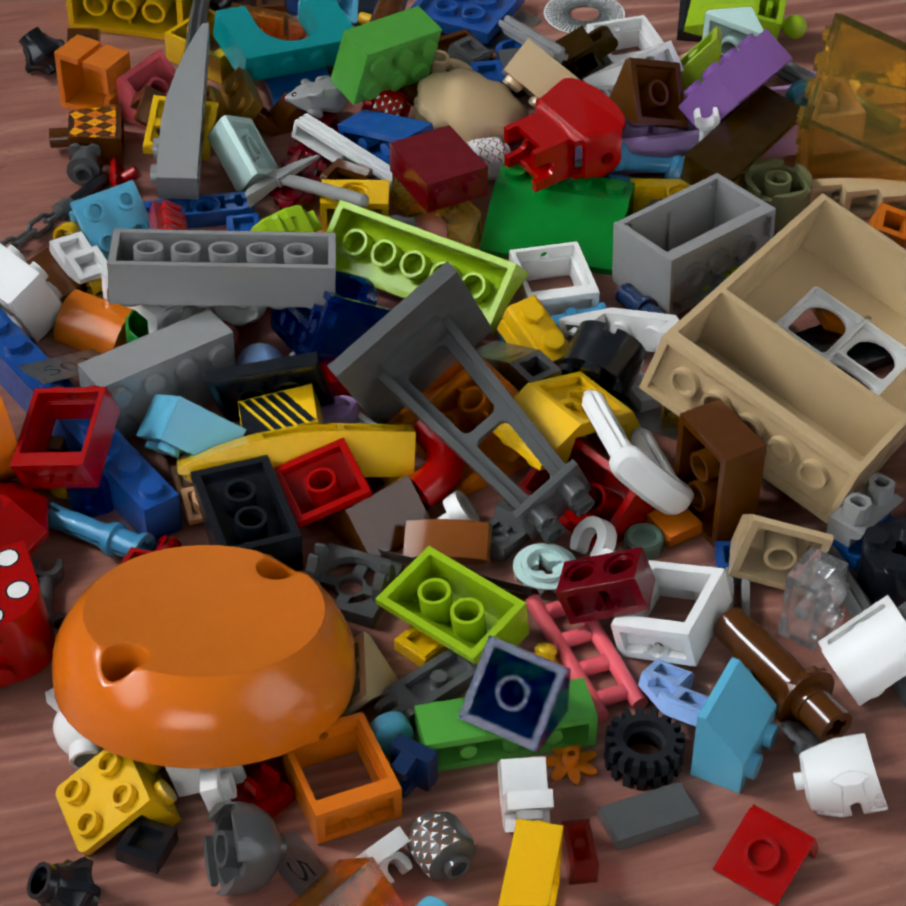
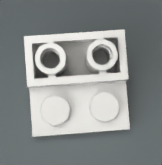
M888 595L818 641L825 658L859 706L870 699L880 696L886 688L906 676V620Z

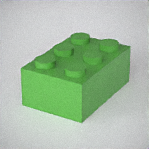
M419 6L344 30L330 81L353 105L366 100H372L385 90L397 91L402 87L419 82V80L430 74V68L438 48L442 28Z

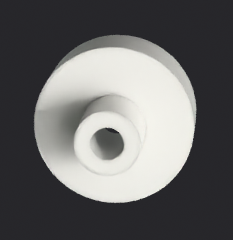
M456 490L443 499L446 513L438 517V519L480 521L475 507L461 491Z

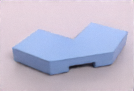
M657 659L641 673L638 686L664 715L696 727L697 716L708 699V696L690 690L695 676L691 671Z

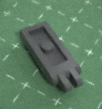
M448 649L388 686L382 693L383 699L376 703L374 712L378 715L391 711L401 712L407 717L410 724H414L415 705L456 698L485 679V667L481 663L473 664Z

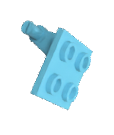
M133 180L70 203L73 210L69 211L71 222L79 224L82 233L91 247L97 245L107 261L113 229H150L148 212Z

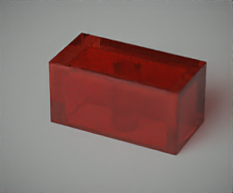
M590 820L561 821V825L564 826L562 853L569 885L598 882L599 862Z

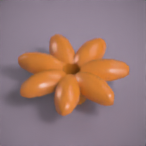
M581 744L553 749L555 756L546 757V767L555 768L551 773V780H561L567 774L570 782L578 786L581 779L580 773L586 776L597 775V769L589 764L596 759L597 752L585 751L580 753Z

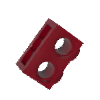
M637 547L564 562L556 595L570 625L648 611L656 578L643 548Z

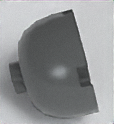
M234 801L215 804L207 822H215L213 836H205L204 861L208 881L211 886H217L220 883L221 890L216 893L219 896H238L256 892L269 884L278 870L280 861L284 860L287 850L286 839L282 833H279V828L271 815L253 803Z

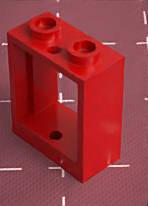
M92 385L88 387L64 388L57 386L34 389L10 467L24 487L98 488L120 414V408L107 387ZM91 418L81 452H46L56 419Z

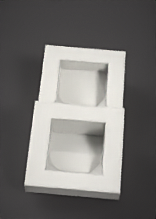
M82 231L49 241V251L65 273L78 284L101 278V273L107 270L108 261L97 245L91 247Z

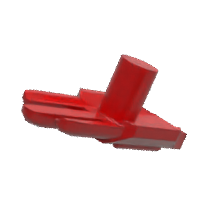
M115 157L109 160V176L112 187L131 180L135 181L141 177V173L135 165L124 170V167Z

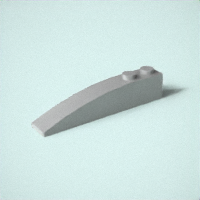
M209 23L201 24L175 71L165 100L159 138H153V158H157V164H151L150 183L151 185H157V195L160 199L199 200L210 54Z

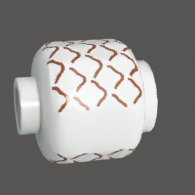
M498 137L470 140L468 145L488 166V180H495L502 163H504V155L511 152L508 144H504Z

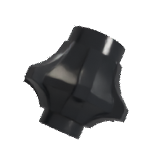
M36 27L19 40L26 58L25 70L27 73L45 71L49 76L56 72L54 51L64 45L65 42L62 39H54L48 36L39 27Z
M84 856L74 862L67 859L63 863H39L29 876L27 883L28 896L31 899L37 900L42 906H97L101 891L99 886L94 884L92 878L94 861Z

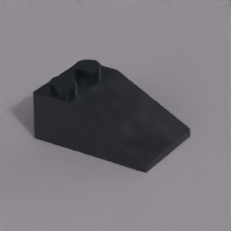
M268 455L191 472V480L210 545L255 550L271 555L295 571L303 570L302 535Z

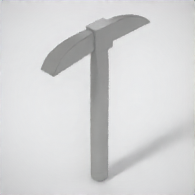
M320 155L307 157L282 168H276L266 174V178L255 183L245 192L249 208L276 187L281 188L283 186L336 201L343 200L362 208L368 205L369 197L363 193L295 176L320 159Z

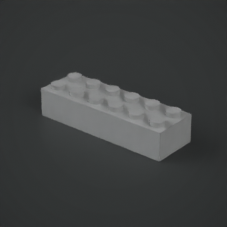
M113 229L107 263L109 304H120L124 307H134L139 304L158 305L164 308L176 305H195L198 308L233 306L237 309H247L251 306L270 307L277 310L288 307H307L311 310L335 308L336 233Z

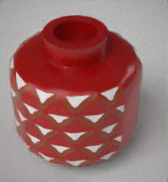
M385 90L380 92L374 99L364 101L361 109L408 118L411 105L407 104L408 98L405 94L399 91Z

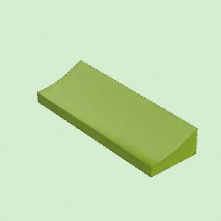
M343 200L339 201L326 233H336V274L401 299H405L448 261L464 281L492 327L493 331L490 333L493 334L509 302L529 275V272L516 263Z

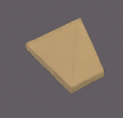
M365 631L353 638L356 657L355 685L351 700L340 717L352 715L382 697L383 691L388 686L398 681V678L372 637Z

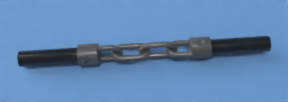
M100 174L71 196L56 202L52 206L53 212L50 214L41 213L27 224V230L17 237L9 236L0 243L3 246L9 243V245L11 244L20 250V245L28 239H37L53 227L54 220H65L68 218L69 211H73L70 206L71 202L100 192L109 185V179L104 174ZM40 220H42L44 224L48 223V225L42 230H40L38 233L36 228H32V226Z

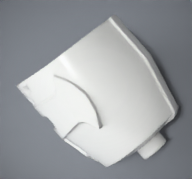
M865 733L832 738L800 752L801 772L793 773L796 791L805 790L806 799L812 811H816L819 815L840 818L853 816L851 805L855 803H860L864 814L888 810Z

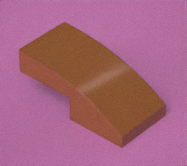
M456 519L407 520L403 555L417 558L428 546H431L461 565L490 563L492 525L488 522Z

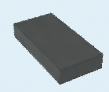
M679 781L599 807L598 818L616 850L619 851L698 825L700 813Z

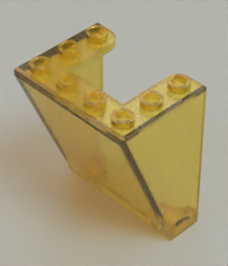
M835 13L832 25H826L823 32L822 45H825L823 52L818 51L815 57L813 71L817 72L815 79L809 78L806 86L805 98L808 99L807 105H801L798 111L796 125L799 126L796 144L799 146L795 162L807 168L812 175V179L877 178L906 181V43L846 15Z

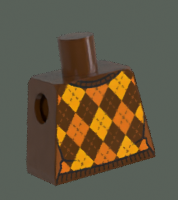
M112 104L70 111L68 127L49 128L50 147H69L73 143H78L80 146H89L95 143L101 147L99 161L102 165L110 166L109 160L115 157L124 166L122 105Z

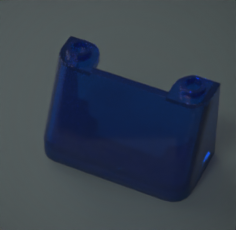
M336 270L335 293L324 291L323 298L326 300L324 305L314 303L312 310L307 307H288L282 310L273 309L271 328L296 355L317 351L322 364L333 362L392 309L376 306L378 292L374 289L373 282L368 278Z

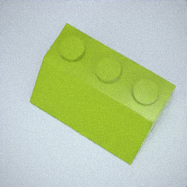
M428 546L375 598L377 605L473 664L499 662L501 659H506L529 635L526 602L431 546Z

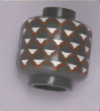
M430 811L420 816L410 828V835L408 837L410 841L407 843L408 851L428 878L434 881L454 880L460 878L469 870L471 860L475 854L476 844L457 816L450 812Z

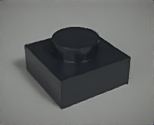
M139 816L129 825L115 848L116 861L158 874L178 841L177 828Z

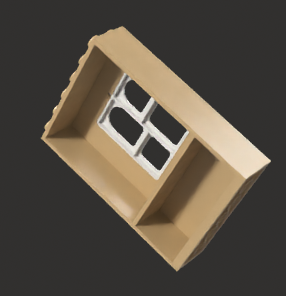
M822 193L663 335L639 388L679 417L680 413L720 398L767 445L762 477L828 524L829 516L843 505L844 499L852 492L857 493L867 484V479L875 472H878L906 441V249ZM810 308H823L831 311L841 319L845 326L844 335L826 352H820L788 329L801 314ZM859 342L876 343L891 354L895 367L884 379H880L848 357L847 352ZM840 368H842V369H844L845 371H847L849 374H851V375L854 376L856 379H858L859 381H861L862 383H864V384H865L866 386H868L870 389H868L867 387H865L864 385H862L860 382H858L857 380H855L854 378H852L850 375H848L847 373H845L844 371H842Z

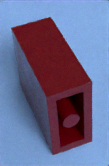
M450 125L390 143V172L427 213L488 195V166Z

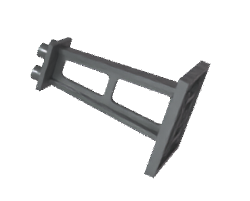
M447 261L327 367L371 420L377 424H387L406 407L514 509L511 512L532 541L541 536L547 544L552 543L563 534L565 527L558 519L569 509L577 517H581L594 506L595 500L588 494L593 488L574 459L565 465L473 348L493 329L457 270ZM457 361H459L494 405L493 413L470 433L461 432L422 394L426 388ZM506 423L513 428L550 474V479L532 495L525 494L479 449L480 443L501 424Z

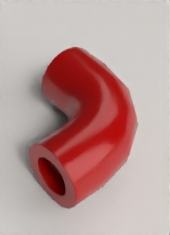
M419 420L414 426L416 442L427 453V461L409 477L425 509L429 510L445 499L459 484L466 463Z

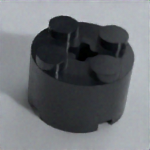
M596 320L581 322L560 362L561 375L581 371L616 399L625 401L646 358L644 357L646 353L645 348L637 339L619 328L614 334L604 330L606 325L604 322Z
M906 517L901 521H887L865 530L857 568V580L872 604H875L887 595L896 607L906 602Z

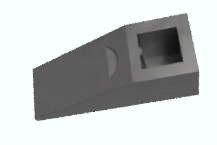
M493 341L475 349L519 392L527 383L561 376L562 369L539 349L500 341Z

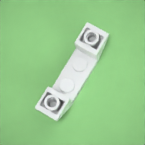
M611 307L562 317L559 319V328L564 335V339L570 343L581 322L596 320L606 323L604 330L615 334L619 328L637 339L646 351L656 352L663 335L679 321V318L671 314Z

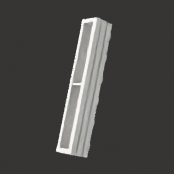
M308 113L294 121L292 131L294 139L331 162L340 158L373 169V180H389L390 196L400 190L401 183L390 172V165Z

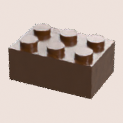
M720 398L680 413L674 466L676 476L686 483L694 493V498L688 509L703 523L701 535L713 548L715 541H731L742 514H758L767 446L763 439L755 434L741 420L740 416L735 411H732Z

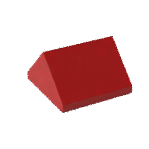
M344 437L273 468L298 528L373 496Z

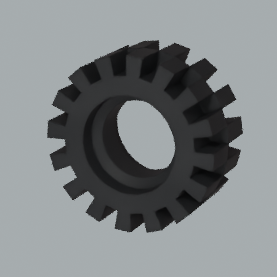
M636 707L635 715H632L630 710L627 709L622 711L621 718L616 715L611 720V726H607L604 749L605 767L607 771L612 770L611 777L615 781L623 777V786L630 788L632 782L638 783L637 790L645 791L646 784H651L652 790L660 788L661 780L667 786L673 782V776L678 777L681 772L685 734L681 732V725L678 721L671 724V717L666 715L658 717L659 709L651 708L650 714H644V707ZM637 743H646L657 747L660 751L653 754H641L631 750L629 746Z

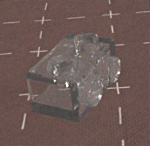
M811 546L787 574L778 634L815 651L819 646L818 641L839 628L844 619V612L840 610L841 604L846 598L850 583L846 581L849 563Z

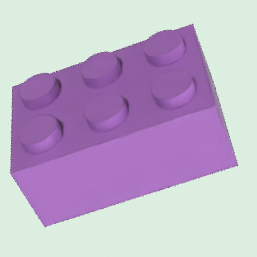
M765 29L756 37L753 33L749 34L738 44L739 51L735 47L730 49L719 60L720 64L715 61L701 74L703 82L698 79L684 91L687 98L678 108L694 126L693 115L696 108H700L701 117L709 118L713 114V107H717L721 123L760 87L765 86L793 59L768 29Z

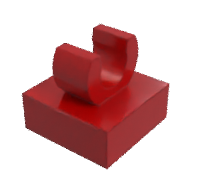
M264 763L250 776L245 778L244 782L236 786L237 797L231 799V802L253 803L267 811L274 818L294 801V789L280 779V774Z

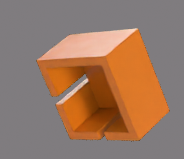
M79 34L54 51L62 107L77 110L119 104L116 79L131 69L128 51L108 44L101 46V42Z

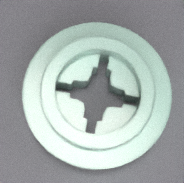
M537 543L529 545L519 551L514 558L513 570L515 581L522 582L523 586L529 587L530 590L536 588L540 596L545 590H551L556 594L564 562L576 560V558L569 550L556 544ZM539 563L547 571H552V574H545L543 570L538 571Z

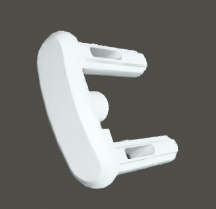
M592 389L585 391L582 407L610 455L609 468L614 476L641 499L666 515H675L686 510L694 498V493L686 483L676 476L650 430L636 427L632 431L630 443L602 393Z

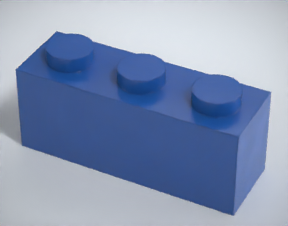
M367 109L337 124L341 135L389 165L391 142L434 130L433 124L429 122Z

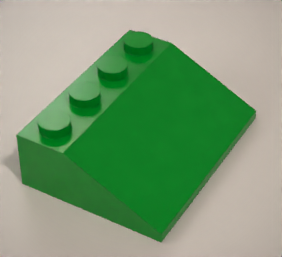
M502 163L494 184L479 250L499 258L509 259V250L577 241L592 273L612 275L614 223L633 214L635 183L617 178L589 177L584 179L581 176V179L574 180L572 177H568L535 192L532 190V179L534 177L519 164L508 168ZM547 252L542 253L540 256H545Z

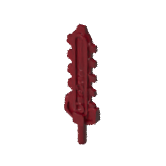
M323 112L322 118L314 117L339 133L337 124L341 122L335 120L337 112ZM294 139V142H297L298 145L297 147H289L287 154L291 155L292 158L291 160H283L281 168L295 161L320 154ZM320 155V159L295 176L319 181L320 178L317 176H321L323 170L327 169V164L324 163L331 161ZM288 186L276 187L268 194L274 197V202L279 205V211L294 205L301 206L304 203H312L315 194Z

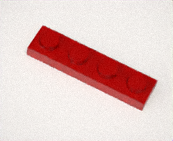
M153 200L148 212L150 229L188 230L186 215L181 212L182 207L169 200H163L162 203Z

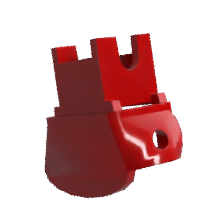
M563 78L542 97L536 99L535 113L504 126L505 142L511 143L524 138L519 148L504 155V165L509 168L519 164L534 177L532 179V190L535 192L568 177L577 180L581 179V176L584 179L605 176L612 172L621 161L622 132L626 128L624 114L614 101L596 87L582 80ZM582 146V166L575 168V147Z

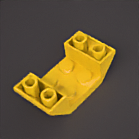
M581 371L527 383L514 397V400L565 464L568 462L576 437L596 433L582 407L583 394L587 390L592 389L602 393L630 443L633 429L641 427L631 409ZM501 424L493 431L503 444L511 447L524 457L530 466L540 471L545 470L543 465L509 424Z

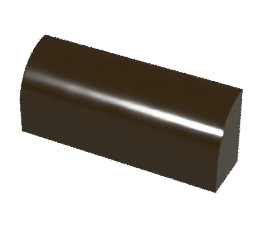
M763 85L685 154L681 179L690 185H694L718 173L734 182L802 120L807 110Z

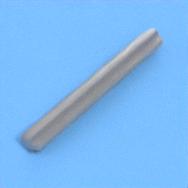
M506 15L504 20H499L498 26L502 28V32L523 45L529 38L560 64L563 60H568L569 55L565 53L564 47L512 16Z

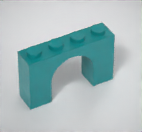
M301 0L298 21L308 35L305 39L287 41L269 36L258 27L245 6L216 10L213 36L234 70L239 66L249 72L253 81L334 66L343 31L353 28V25L336 0Z

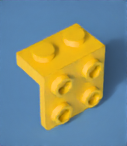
M104 749L57 787L55 792L56 798L79 852L84 855L93 854L140 815L171 827L182 820L174 804L177 801V796L171 786L163 780L159 771L162 766L135 761Z

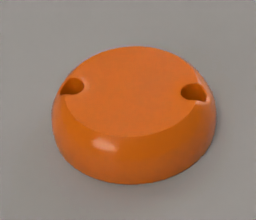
M194 545L163 549L135 557L108 571L89 585L69 609L56 635L52 657L54 697L59 710L78 733L97 746L135 761L187 769H212L246 765L278 757L304 746L333 726L344 713L353 694L356 673L354 639L350 626L337 603L319 582L306 572L295 571L271 555L255 550L221 545Z

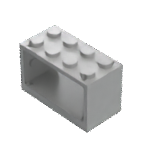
M716 173L614 223L612 281L618 286L631 283L644 296H650L655 299L658 307L664 313L678 315L694 307L707 296L709 290L703 291V288L710 285L715 276L728 273L731 268L740 267L774 237L776 208Z

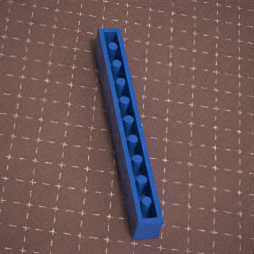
M0 308V385L27 413L34 389L76 387L69 379L42 384L17 367L49 358ZM91 418L56 419L51 435L65 437L69 452H81ZM115 428L101 479L96 489L138 534L143 532L150 533L154 536L155 541H158L165 535L169 536L181 530L179 494Z

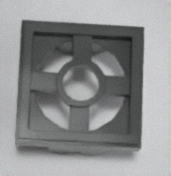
M316 542L314 554L309 553L305 572L319 582L322 587L335 590L337 599L334 601L337 603L346 621L374 628L384 608L376 604L375 598L404 571V563L329 543L326 546ZM346 564L355 567L351 574L341 577L327 574L329 570L339 565ZM368 571L375 573L373 586H368L364 579ZM351 582L357 583L362 587L361 591L356 594H346L340 590L342 585ZM363 598L367 599V600H365V601H363V602H358V601L362 600Z

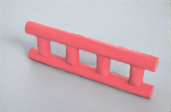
M537 594L531 595L526 599L527 608L545 639L557 648L556 657L569 680L585 678L598 715V723L603 722L609 716L605 706L628 700L635 711L636 707L645 708L647 706V698L599 620L581 623L582 627L561 633L553 620L566 616L559 600L544 604ZM592 641L600 655L578 662L570 647ZM610 670L618 685L596 691L588 676Z

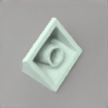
M752 7L713 9L705 12L702 39L718 26L722 32L721 55H725L733 47L739 51L738 44L749 34L753 33L756 37L764 30Z
M224 115L219 119L207 137L237 192H246L249 187L266 178V174L279 168L251 118Z

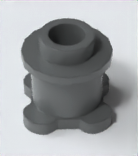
M78 143L71 144L68 149L71 160L67 164L66 172L72 182L85 186L98 177L103 165L99 161L101 147L95 143L89 146H80Z

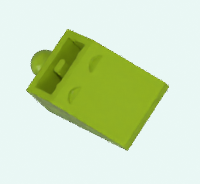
M691 0L683 32L703 36L705 12L713 9L752 7L763 30L768 29L776 39L780 30H783L784 34L790 39L803 37L807 31V22L800 15H791L784 18L787 0Z

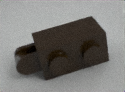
M580 26L555 41L564 47L565 53L569 55L568 60H563L561 65L582 81L583 78L605 68L606 65L602 58L615 51L618 46V40L607 26H600L589 33L586 32L583 26Z

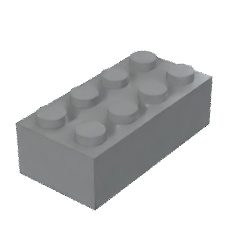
M210 309L77 364L80 387L92 385L107 387L120 408L115 428L124 438H128L137 434L155 394L180 396L198 406L214 400L205 383V371L236 365L233 331Z

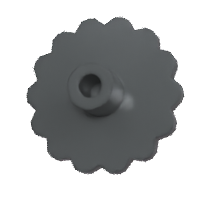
M786 719L780 725L782 731L787 734V737L796 742L792 750L797 755L804 750L823 743L806 725L797 720Z

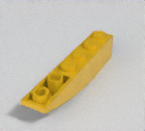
M328 423L293 426L247 435L219 444L194 456L186 455L177 458L178 475H185V479L191 480V472L268 455L274 468L344 437L364 478L380 477V481L386 483L414 473L416 431L411 424Z

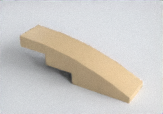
M824 178L812 180L809 205L823 193L859 218L872 217L881 202L906 211V181L877 178Z

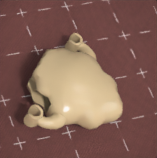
M436 50L432 61V74L419 80L417 87L418 95L414 98L413 119L432 123L434 130L450 125L467 144L472 139L498 137L504 144H509L504 141V126L529 116L526 106L513 95L507 86L499 81L487 79L480 73L473 71L469 64L455 58H450L442 50Z

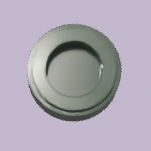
M637 523L627 528L624 534V550L642 547L648 561L656 559L661 555L664 545V534L658 527L649 523Z

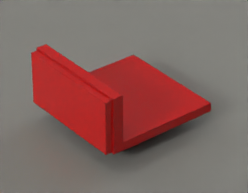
M753 804L728 842L713 870L769 903L778 906L806 857L815 858L819 847L814 837Z

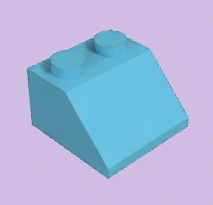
M155 394L136 436L147 441L145 448L162 456L169 455L178 458L180 453L194 456L219 444L243 437L246 429L180 396Z
M733 657L730 659L697 716L690 775L740 794L748 778L755 780L763 761L761 753L764 748L772 749L780 728L778 724L774 723L777 705L739 659Z

